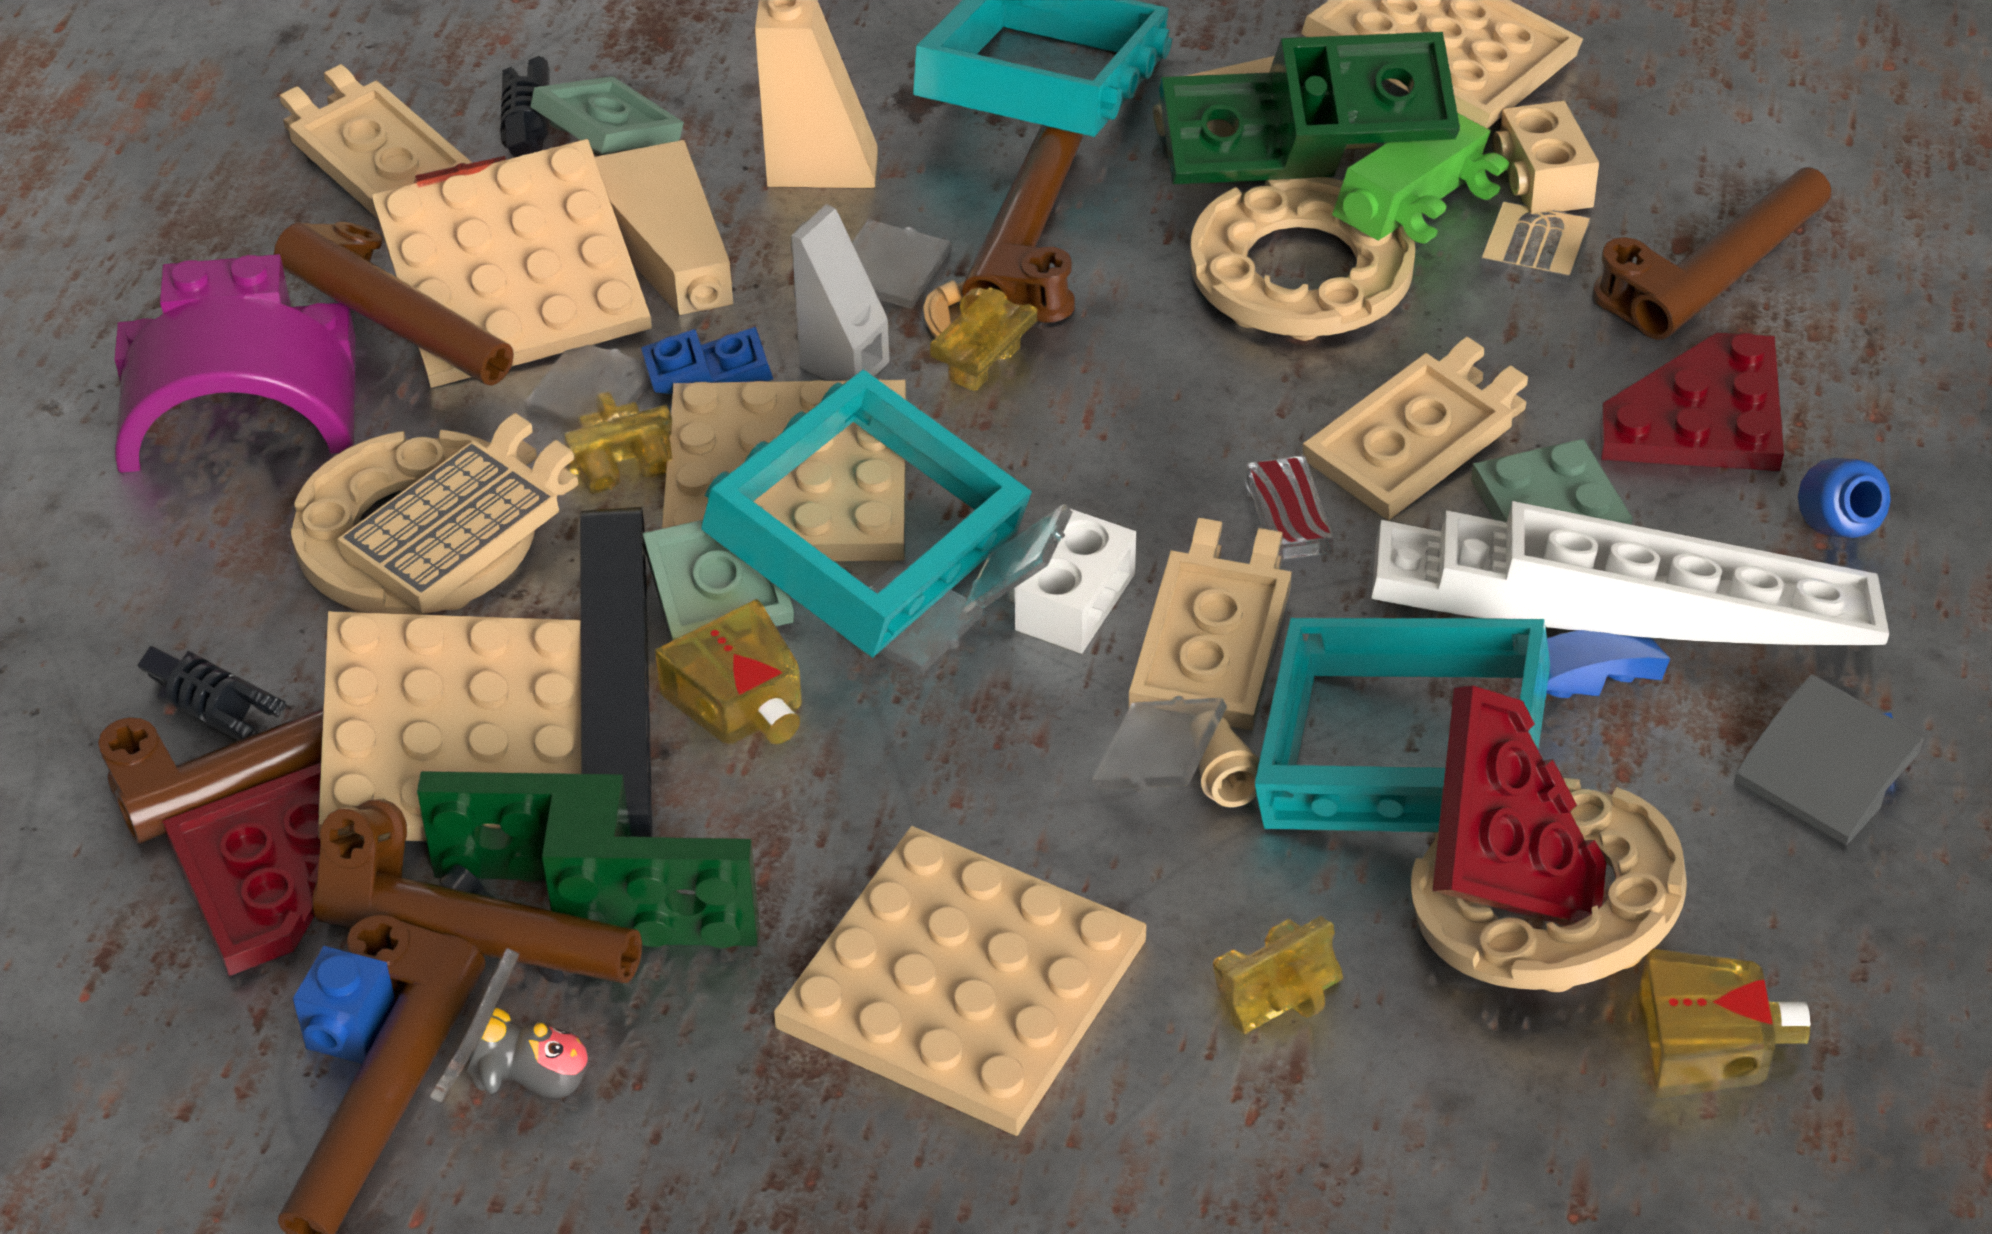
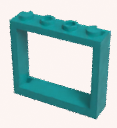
M962 0L916 45L913 95L1095 137L1109 120L1116 118L1122 104L1127 99L1134 97L1137 87L1144 78L1149 79L1156 64L1161 59H1166L1169 55L1173 38L1169 37V29H1167L1169 8L1135 0ZM1003 27L1118 52L1093 81L977 55Z
M863 369L844 385L840 382L834 384L825 393L821 402L807 414L804 411H800L794 415L787 423L783 432L770 443L766 441L758 443L751 450L745 462L733 472L724 471L711 482L704 495L708 498V503L701 530L873 658L1018 531L1032 491ZM853 422L975 510L878 594L754 502Z
M1290 618L1254 783L1264 829L1438 832L1445 776L1444 767L1297 765L1315 676L1523 678L1520 700L1524 702L1535 723L1528 731L1539 750L1550 671L1545 619ZM1303 633L1308 634L1307 640H1304Z

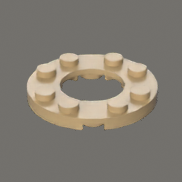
M1328 177L1266 180L1265 186L1255 187L1243 193L1235 187L1217 197L1204 209L1192 230L1190 267L1194 281L1205 298L1218 310L1232 318L1239 326L1289 335L1297 340L1307 341L1318 336L1344 333L1366 326L1387 315L1406 295L1413 278L1415 241L1406 234L1403 226L1377 241L1333 216L1332 214L1343 184L1342 180ZM1303 227L1319 229L1339 237L1351 247L1357 259V264L1355 268H1352L1347 278L1336 277L1328 279L1320 285L1319 289L1308 290V284H1302L1297 289H1287L1271 283L1270 276L1265 275L1263 279L1257 274L1253 261L1247 255L1248 250L1259 238L1275 230Z
M440 430L439 438L416 437L406 440L405 431L358 443L324 463L307 480L294 503L296 513L293 528H290L291 538L299 567L304 576L322 594L339 604L351 608L355 612L422 615L418 610L343 558L337 538L357 525L362 514L376 501L397 491L407 489L473 440L486 448L490 445V442L468 434ZM535 530L424 614L442 610L461 609L471 600L495 588L512 574L522 562L532 544Z
M1563 778L1577 804L1571 811V814L1584 839H1595L1607 864L1613 868L1615 881L1609 888V898L1599 909L1598 905L1592 907V915L1573 925L1558 927L1553 922L1546 924L1547 930L1533 929L1529 923L1518 918L1499 919L1492 912L1491 908L1484 904L1432 891L1438 832H1433L1435 841L1422 859L1416 858L1412 869L1411 894L1419 928L1429 946L1450 966L1475 979L1498 986L1563 992L1573 986L1602 979L1622 969L1633 967L1669 933L1683 908L1687 886L1686 871L1681 843L1673 826L1654 806L1629 791L1616 787L1611 795L1596 790L1581 789L1580 779Z

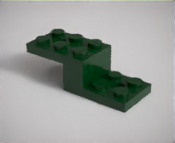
M1443 32L1281 38L1269 73L1162 77L1159 85L1172 184L1334 177L1347 144L1455 140L1460 130ZM1386 79L1399 80L1408 88L1409 94L1401 97L1393 96L1384 90L1381 82ZM1215 119L1227 121L1232 125L1235 133L1228 137L1217 136L1208 129L1207 123Z
M421 771L417 795L434 878H441L451 867L458 864L470 871L477 879L522 880L526 882L546 880L551 911L636 929L641 934L642 944L646 946L710 945L717 948L758 946L760 923L751 839L631 837L623 774ZM483 824L500 825L501 829L488 828ZM676 890H691L696 894H683Z

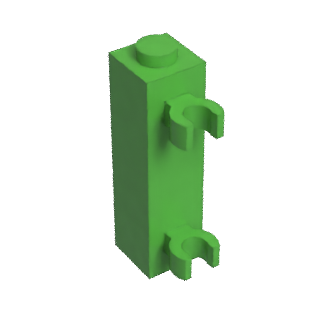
M1458 113L1460 130L1455 140L1389 142L1348 167L1332 215L1377 241L1403 225L1404 231L1412 240L1426 244L1436 237L1438 230L1424 222L1422 213L1432 219L1443 214L1447 206L1440 199L1465 182H1467L1470 191L1475 196L1485 200L1491 199L1500 192L1501 187L1488 180L1485 170L1498 176L1508 169L1510 163L1497 153L1482 155L1491 130Z

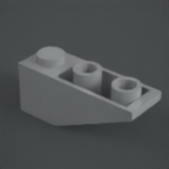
M826 204L807 222L801 223L794 234L791 235L790 249L793 254L795 282L793 292L796 298L800 367L827 381L850 380L863 369L872 376H875L890 362L888 318L836 208Z

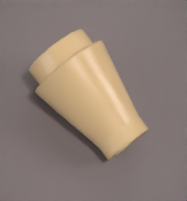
M1211 716L1200 721L1193 730V739L1197 746L1203 792L1207 797L1225 807H1238L1247 804L1257 796L1254 783L1260 759L1232 731L1226 719L1219 716Z

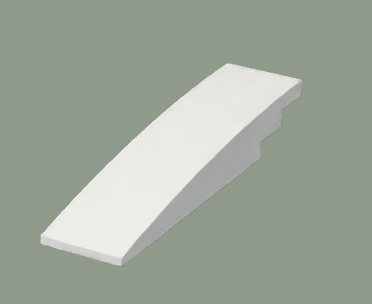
M1512 501L1507 522L1446 510L1441 531L1381 520L1376 538L1371 599L1477 618L1545 619V626L1551 628L1677 640L1791 645H1886L1889 637L1877 573Z

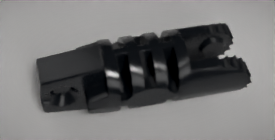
M537 56L528 60L527 76H519L512 67L502 71L501 142L514 157L542 151L544 139L548 135L549 119L530 107L534 87L550 84V69L547 59L545 60L544 57Z
M150 646L137 665L142 671L147 672L152 680L163 686L157 695L159 699L205 722L207 725L237 741L259 733L256 728L242 721L251 705L267 715H273L278 718L287 706L285 704L286 701L216 666L191 651H187L182 660L156 647Z

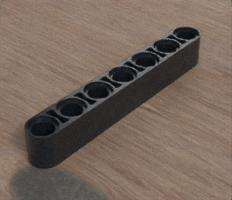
M642 507L586 510L580 512L581 774H623L631 837H653L646 553L643 546L645 528Z

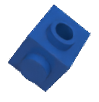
M323 946L293 997L306 1049L360 1064L365 1059L396 1002L387 962Z

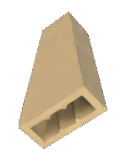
M759 0L755 35L767 187L875 188L878 145L818 0Z
M685 140L596 156L595 160L631 262L678 315L733 305L730 261Z

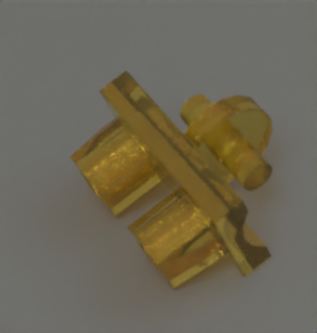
M991 287L987 290L975 288L969 291L961 299V315L930 343L931 357L948 364V378L950 381L970 390H977L988 380V368L997 359L1010 358L1021 348L1020 337L1037 322L1036 307L1029 304H1014L1007 300L1006 295L1002 291Z
M604 392L596 395L597 412L579 417L581 429L564 433L566 447L573 450L574 460L566 465V468L574 475L579 474L591 494L613 489L620 483V472L616 464L617 462L635 457L642 477L652 478L666 474L667 461L673 460L669 439L672 432V417L667 404L639 412L636 402L616 407L610 392Z
M1322 916L1303 926L1287 919L1269 929L1268 935L1264 939L1265 947L1247 956L1243 952L1232 949L1214 959L1213 969L1217 988L1228 1001L1232 1025L1236 1029L1246 1034L1291 1008L1306 1018L1323 1011L1325 1006L1323 990L1343 980L1342 969L1333 950L1332 939L1335 934L1333 923Z

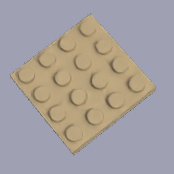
M1329 0L1307 15L1301 32L1306 37L1443 32L1457 113L1487 129L1501 118L1502 109L1515 107L1576 57L1583 40L1580 36L1510 0ZM1386 79L1408 91V88L1399 80Z
M588 139L371 194L395 276L510 344L514 352L512 366L652 329L651 316ZM418 347L430 388L471 377Z
M878 379L906 400V379ZM849 380L673 383L662 529L703 520L708 503V498L704 495L711 482L724 471L733 472L745 462L751 450L762 441L770 443L783 432L787 423L794 415L800 411H804L807 414L821 402L825 393L834 384L840 382L844 385ZM854 422L754 501L834 562L905 560L906 460Z
M328 611L318 839H320L322 824L330 813L341 808H357L368 800L385 799L394 803L405 817L407 822V837L405 841H427L417 795L421 771L581 774V620ZM483 824L488 828L501 829L500 825ZM349 826L339 829L338 834L349 831ZM390 833L378 836V840L388 838Z
M911 826L775 1009V1028L1003 1131L1018 1136L1145 943L1146 923Z

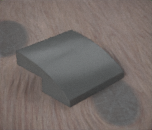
M1811 674L1785 703L1759 737L1737 770L1734 781L1847 846L1879 811L1885 791L1920 754L1924 736Z

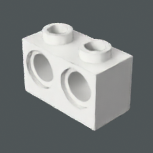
M1069 509L1055 530L1049 528L1044 533L1038 547L1037 556L1028 569L1020 568L1013 579L1009 599L1010 602L1015 603V630L1082 654L1135 575L1136 531Z

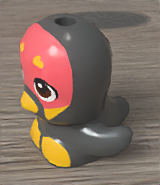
M495 1007L476 1046L467 1072L470 1074L471 1080L478 1090L484 1091L486 1089L490 1094L498 1091L502 1080H514L532 1093L545 1098L558 1099L568 1096L578 1088L587 1069L588 1056L586 1047L578 1036L539 1022H531L521 1027L511 1021L508 1013Z

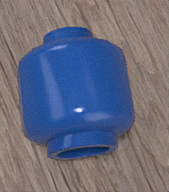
M1849 458L1822 460L1811 467L1800 482L1797 496L1799 511L1806 524L1820 534L1843 538L1867 536L1879 528L1888 515L1891 502L1890 487L1883 472L1870 462Z

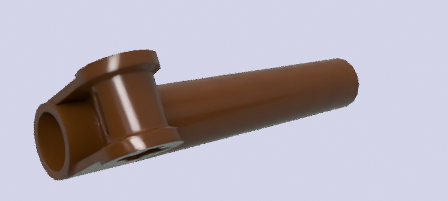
M1045 125L1040 126L962 287V295L965 302L978 313L1028 318L1040 322H1057L1067 318L1075 310V296L1068 289L1067 279L1072 270L1070 255L1060 248L1036 247L1082 141L1083 134ZM1050 263H1053L1055 267L1050 268Z
M1812 167L1799 169L1677 265L1652 251L1639 240L1627 237L1614 238L1603 247L1601 260L1604 264L1602 276L1598 277L1594 283L1592 296L1600 307L1620 316L1637 327L1646 336L1655 340H1664L1699 313L1826 205L1831 198L1832 190L1830 183L1825 175ZM1634 257L1637 258L1636 264L1633 263ZM1610 287L1613 288L1612 294L1609 293Z
M299 222L287 227L279 236L273 255L280 254L283 270L485 385L492 386L499 383L509 372L514 358L513 348L510 344L370 262L374 250L380 249L383 242V237L377 232L350 222H336L335 224H307Z
M324 708L179 765H175L156 728L149 721L141 718L127 717L109 724L100 734L98 744L102 759L109 770L107 778L110 790L118 803L123 819L134 841L137 844H141L165 834L163 820L321 763Z
M372 799L360 804L357 808L338 809L330 813L322 824L318 878L313 894V910L315 917L320 922L352 928L358 921L368 916L387 915L439 934L458 936L474 945L484 956L619 983H628L638 969L642 954L641 934L636 929L403 878L402 869L405 840L407 837V822L402 811L388 800ZM349 826V831L338 834L339 829ZM390 833L388 838L378 841V836Z
M387 915L368 916L358 921L349 931L347 937L348 952L387 962L396 1002L278 1216L277 1222L286 1234H336L485 969L486 962L483 954L467 940L455 935L439 934ZM387 934L390 935L391 950L388 949Z

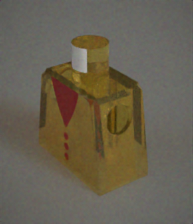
M758 599L655 650L660 693L665 699L722 743L734 744L760 730L772 744H780L789 740L798 730L800 717L795 711L802 704L799 667L789 647Z
M1652 949L1646 954L1638 992L1656 1098H1669L1760 1084L1767 1079L1775 1044L1808 1043L1810 1015L1807 1003L1805 1001L1769 1002L1762 967L1755 962Z

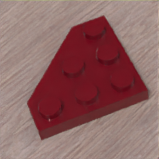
M1716 332L1603 402L1600 417L1601 460L1781 471L1784 445L1775 336Z
M1474 685L1456 687L1453 692L1432 891L1564 926L1573 925L1592 915V907L1598 905L1599 909L1603 905L1607 862L1595 839L1585 840L1571 814V811L1577 804L1554 760H1543L1528 731L1535 723L1524 702Z
M321 763L162 821L169 844L229 976L294 952L315 916L313 894L318 878L321 841L318 839Z

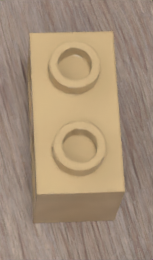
M1557 101L1502 109L1500 131L1495 132L1493 135V152L1503 156L1510 163L1507 172L1509 174L1511 190L1515 196L1520 195L1523 203L1530 210V216L1539 215L1534 212L1542 214L1551 213L1547 212L1548 210L1563 212L1594 207L1599 161L1566 102Z

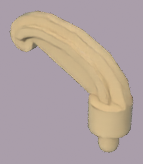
M954 280L938 286L927 295L923 306L925 324L938 342L946 346L957 347L965 342L963 332L958 330L952 331L948 307L962 300V287L965 281L957 284Z

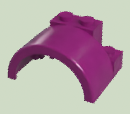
M280 254L264 256L246 255L239 258L205 261L187 260L180 263L163 264L160 294L163 314L156 319L142 318L135 321L118 322L114 358L121 383L115 442V460L118 472L141 471L139 459L140 446L145 433L159 416L181 402L215 393L254 394L271 398L292 407L318 428L328 445L330 454L341 453L354 446L356 336L351 310L342 303H316L308 306L291 307Z

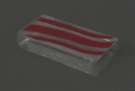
M1305 455L1247 463L1246 480L1262 529L1282 532V542L1278 554L1281 556V560L1332 553L1333 535Z

